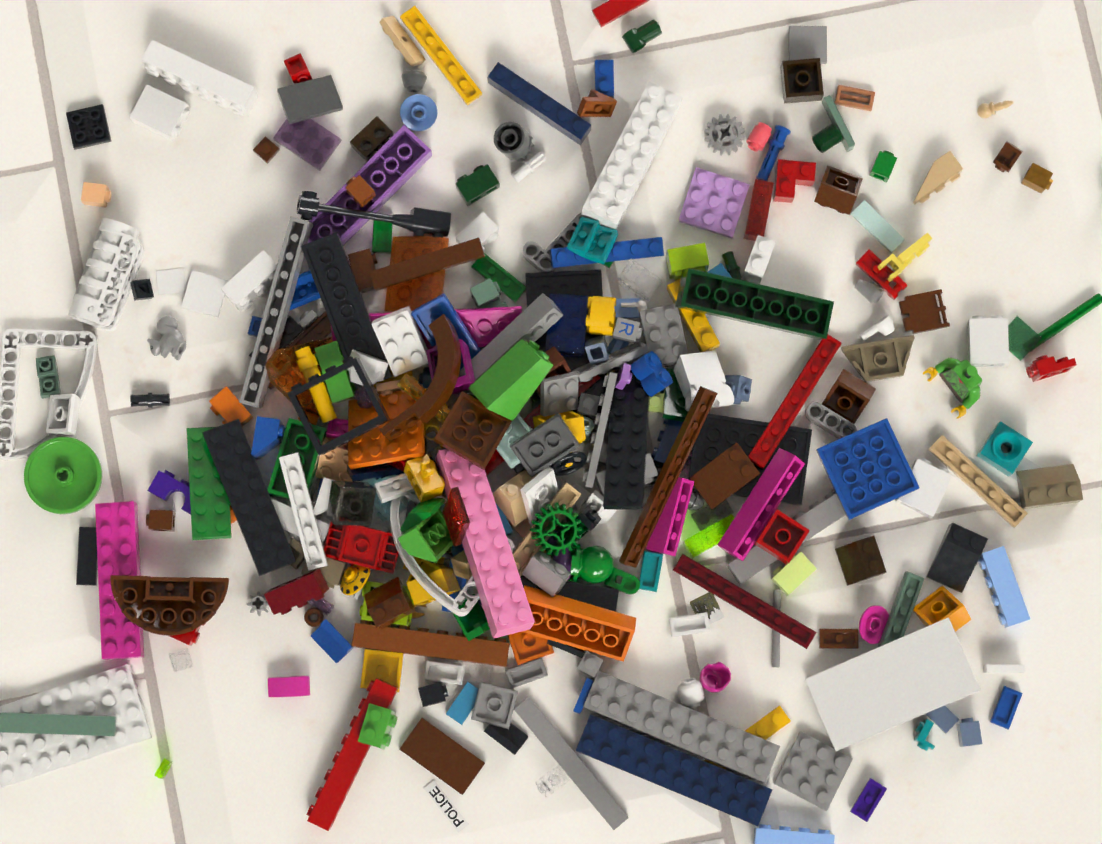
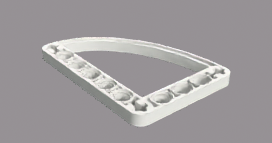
M8 329L3 333L0 365V440L10 441V444L6 443V449L9 450V453H6L5 456L0 453L1 460H18L29 457L40 444L60 436L47 433L33 444L14 450L21 348L86 350L83 371L75 394L80 398V408L88 390L96 360L98 341L92 332ZM11 333H13V335L17 337L16 339H13L12 345L16 347V349L11 348V341L7 339V337L11 336ZM35 334L36 341L31 344L27 343V335ZM49 334L55 336V341L52 344L45 342V337ZM67 335L74 336V342L71 345L64 343V338ZM78 335H80V339H87V336H90L93 342H89V345H87L84 341L78 340ZM8 352L16 354L14 361L8 362L6 360ZM11 370L15 376L12 380L7 381L4 375L7 371ZM10 389L13 391V397L6 400L3 397V393ZM10 408L12 416L7 419L3 418L2 411ZM4 427H9L11 430L10 436L2 437L1 430ZM0 443V450H3L4 443Z
M414 492L404 495L416 504L420 503ZM403 496L393 499L390 507V527L396 549L402 561L418 583L440 604L458 616L467 615L480 598L479 594L471 596L467 593V589L471 587L476 588L473 575L455 599L438 587L421 569L414 557L402 548L398 538L402 535L399 523V507ZM444 498L446 508L441 512L450 525L457 529L455 520L451 518L452 511L449 501ZM507 537L511 551L513 552V541ZM466 598L465 608L458 609V604L462 605Z

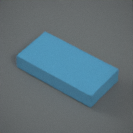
M467 682L446 715L462 725L474 708L478 688Z

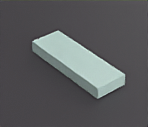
M865 200L851 212V215L890 253L905 240Z

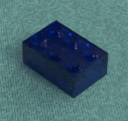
M549 293V298L555 303L563 316L547 330L546 351L555 347L561 355L584 357L588 296Z

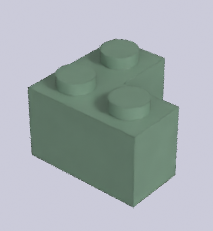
M489 278L470 288L471 297L477 308L508 307L506 302L502 303L500 300L501 290L496 281L492 282Z

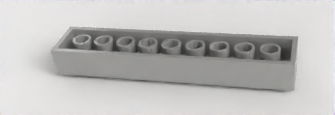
M599 670L583 706L584 709L764 784L767 781L780 748L777 744Z

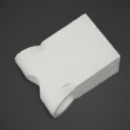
M716 351L679 356L673 370L685 398L686 411H689L700 386L718 393L712 407L733 405L734 395L731 388L725 384L726 379Z

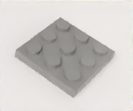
M800 731L774 784L827 811L853 758L840 751H835L834 748Z

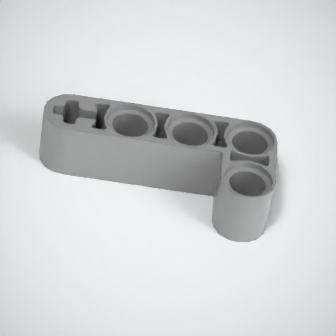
M581 213L571 221L546 250L536 242H527L523 247L524 258L539 272H552L555 268H552L551 265L548 268H543L540 263L543 260H548L551 263L550 249H554L557 246L567 247L570 240L566 238V235L574 233L580 218L583 217ZM529 248H534L537 252L531 256L526 251Z

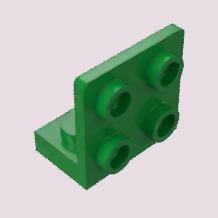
M466 598L462 605L458 604V609L465 608ZM478 601L465 616H458L453 613L468 641L490 630L484 609L480 607Z

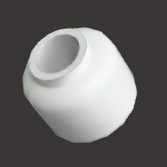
M696 678L682 680L677 688L680 702L683 705H688L689 708L700 706V702L705 699L703 686Z

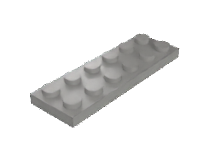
M610 372L604 378L603 387H606L605 394L600 396L599 406H602L601 413H597L595 425H598L597 432L593 431L591 444H594L593 451L589 450L586 462L590 463L589 470H584L582 480L586 482L585 487L593 488L617 373Z

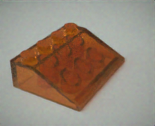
M431 236L393 237L390 265L447 248L450 245L449 238ZM447 269L387 287L384 311L395 312L407 306L413 311L442 295L445 289Z

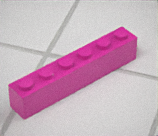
M779 448L722 536L718 546L728 554L744 561L805 463L796 455Z

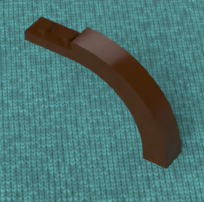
M444 314L428 325L436 340L438 351L437 367L433 380L426 392L415 404L380 429L382 434L390 441L400 437L402 432L415 426L419 420L425 424L428 423L443 408L455 388L461 365L460 343L451 320Z

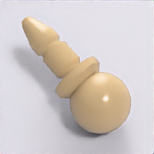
M1003 101L995 105L993 102L981 104L977 110L978 115L981 118H989L992 114L996 115V111L1011 106L1013 101Z

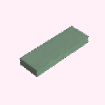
M830 95L824 97L822 104L832 124L839 129L843 137L841 142L846 152L853 150L855 142Z

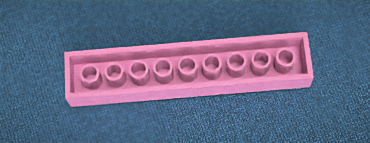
M448 449L439 450L435 461L439 474L445 482L444 489L493 639L531 629L535 621L485 470Z

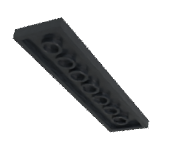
M338 232L302 245V251L344 359L350 357L354 349L387 361L372 327V320ZM389 365L384 380L393 377ZM354 383L356 390L364 388V386Z
M613 370V373L618 375L619 370ZM630 370V373H632L630 383L626 384L622 390L614 387L611 401L603 501L604 509L643 510L650 396L645 392L641 381L636 378L632 370Z
M239 419L202 432L258 575L262 576L295 563L296 560L255 458L251 455V448Z

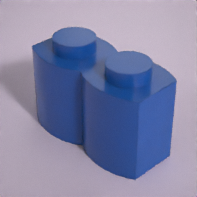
M650 351L631 364L633 374L641 381L643 389L650 397L673 383L670 373L662 367L660 358L653 351Z

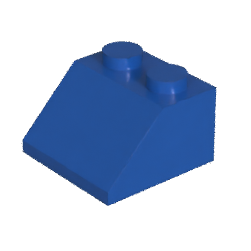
M257 416L251 455L255 459H261L281 444L286 428L280 419Z

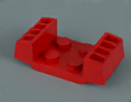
M331 518L324 547L326 557L394 574L399 553L396 549L392 532H385L353 524L349 521Z

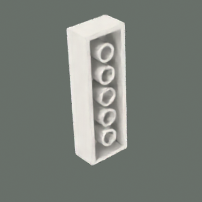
M151 40L142 58L148 74L156 78L161 76L171 85L176 83L182 86L181 88L186 92H196L200 98L206 101L211 99L221 108L225 109L228 107L233 109L232 112L236 115L243 116L244 114L249 117L258 99L254 86L156 41Z

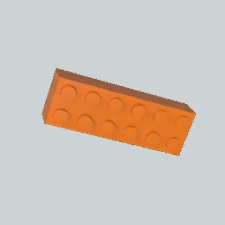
M524 585V591L535 622L531 629L521 632L624 662L635 632V617L557 594L552 597L544 590Z

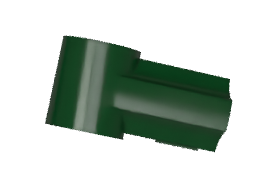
M653 19L638 29L633 28L629 30L622 38L630 51L635 53L641 50L646 43L660 36L662 31L659 24Z

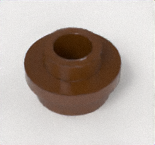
M313 607L305 612L304 620L309 626L317 627L323 622L324 615L320 609ZM312 614H317L318 618L316 621L311 620Z

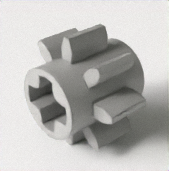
M259 591L255 597L250 595L252 600L246 603V605L252 607L250 613H254L255 610L258 616H261L262 611L268 613L266 609L268 602L265 596L261 597ZM258 599L264 602L263 605H260V609L254 605V603L258 602Z

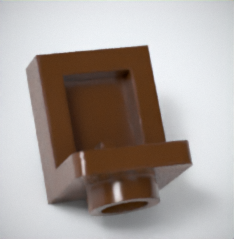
M1006 141L993 161L996 164L995 168L1001 172H1009L1023 151Z

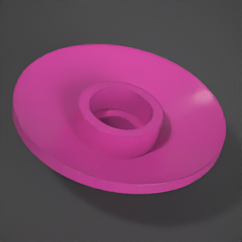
M873 605L863 612L859 621V632L865 642L870 644L880 642L889 617L885 608Z

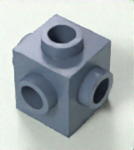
M725 375V384L731 388L734 395L733 404L740 405L741 402H749L752 379L741 375Z

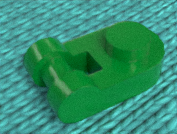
M614 567L612 574L605 580L604 585L632 595L639 590L640 581L636 576ZM617 576L623 578L621 584L615 582Z

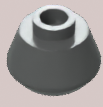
M406 70L401 75L403 85L409 92H419L427 80L425 73L418 70Z

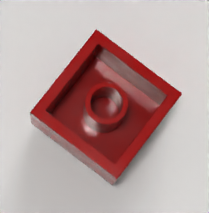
M777 509L754 544L788 565L810 530Z

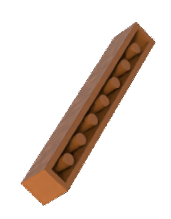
M360 620V623H355L352 647L507 667L510 643H506L504 638H495L494 641L487 640V636L479 635L468 641L464 633H456V636L448 635V631L437 630V633H430L427 628L418 627V630L414 631L410 630V626L399 625L398 628H391V625L384 629H379L375 625H371L372 621Z

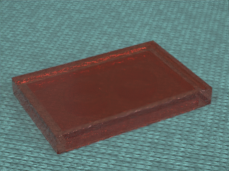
M455 487L451 489L442 513L454 546L461 545L470 520L459 488Z

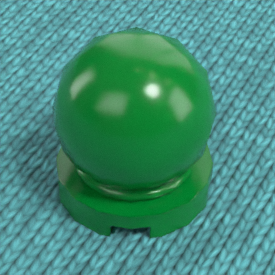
M572 544V548L575 550L571 551L572 562L569 581L577 582L579 577L589 583H601L607 580L614 568V560L611 553L600 546H588L582 549L581 544Z

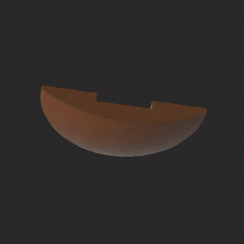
M110 575L114 599L126 618L145 631L166 636L185 634L207 623L223 603L229 585V578Z

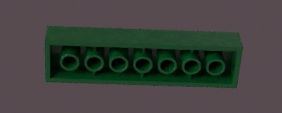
M687 268L682 271L675 307L821 340L827 339L834 301Z

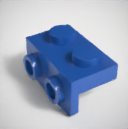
M310 271L299 275L290 310L320 299Z

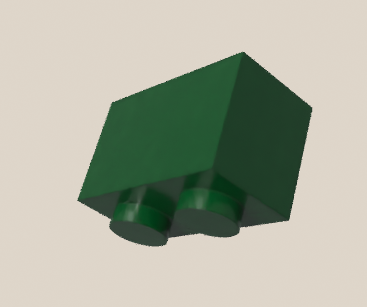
M488 164L476 167L472 174L461 176L457 179V183H455L456 189L467 206L500 188V183Z

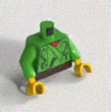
M947 358L935 365V368L929 367L923 372V375L925 373L931 374L927 381H931L937 376V373H940L939 376L959 402L962 403V405L951 410V413L959 411V416L956 419L964 416L966 408L969 409L980 398L979 386L982 383V378L978 375L976 367L972 366L966 359L959 361L958 359Z

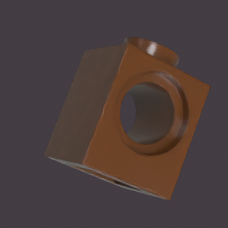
M150 510L149 514L146 515V526H149L148 529L151 531L174 532L176 513L172 510Z

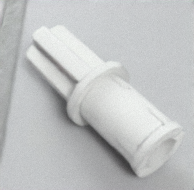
M538 152L528 161H523V164L511 173L512 177L519 183L528 174L533 173V170L546 160L544 154Z

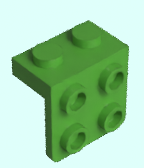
M369 703L358 742L383 750L386 746L389 747L392 735H390L391 727L395 728L398 719L395 716L396 712Z

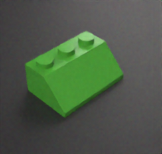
M440 509L432 516L406 530L398 538L402 548L409 555L434 563L459 539Z

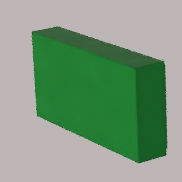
M374 220L372 253L391 254L393 224Z

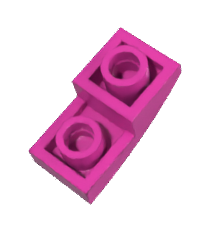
M309 676L267 678L268 697L310 695Z

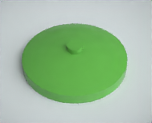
M57 437L43 442L31 453L24 469V484L30 498L42 509L55 514H72L87 507L97 496L102 484V467L96 453L88 445L74 438Z

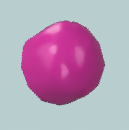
M721 662L707 664L701 670L699 680L704 689L713 693L720 692L731 681V672Z

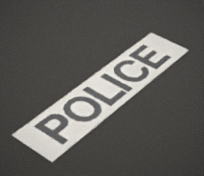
M435 780L423 788L458 833L469 825Z

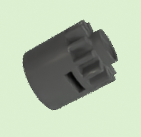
M505 122L496 129L493 138L494 144L510 160L515 159L519 162L520 158L526 160L528 153L532 154L530 149L534 147L532 143L533 137L518 123Z

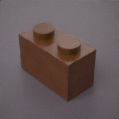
M369 248L348 254L361 294L375 290L370 271L376 270L375 264H378L375 253L371 254Z

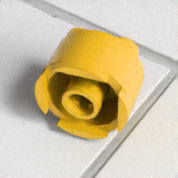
M588 297L587 333L613 336L616 318L614 306H616L615 297Z

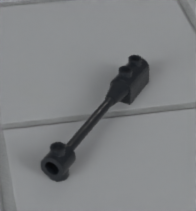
M302 191V195H299L297 202V214H300L303 220H312V217H317L319 211L389 222L414 232V237L424 238L425 234L432 235L433 240L442 241L443 237H447L450 230L451 213L416 207L410 211V214L388 215L319 204L317 193L312 191Z

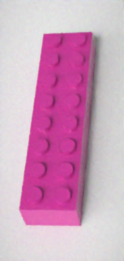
M134 501L95 504L102 659L144 658L143 629L132 623L121 612L117 601L114 599L110 575L141 576L138 504Z

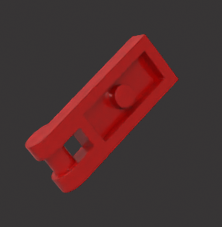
M869 249L856 262V265L876 284L881 286L890 298L895 300L898 297V293L904 290L907 284L897 276L892 280L896 285L893 288L889 286L890 282L887 279L894 271L887 265L879 270L877 267L883 261Z

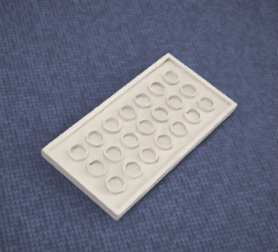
M125 664L0 706V713L116 716L115 736L0 732L1 788H5L151 739L152 735L130 664Z

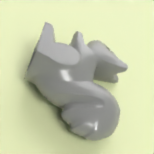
M164 316L157 323V330L163 335L160 341L149 338L147 341L154 356H158L161 353V356L166 358L169 353H172V357L179 361L186 349V341H184L182 333L177 330V320L172 316Z

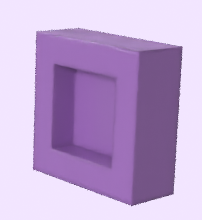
M624 363L619 369L615 388L622 390L626 384L630 383L632 373H630L631 365Z

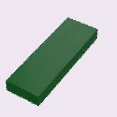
M485 254V257L477 259L471 266L472 269L486 280L490 278L492 282L496 281L501 292L514 303L526 291L524 284L487 254Z

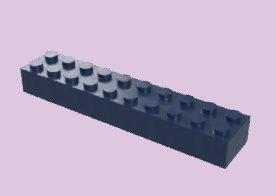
M591 714L576 748V751L756 826H759L773 790Z

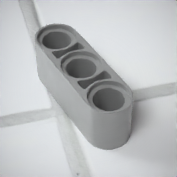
M818 402L811 403L805 411V416L810 422L838 439L845 437L843 434L844 428L851 429L852 433L857 431L853 423ZM817 408L819 410V416H812L810 414V409ZM833 418L836 425L834 427L828 426L826 419Z

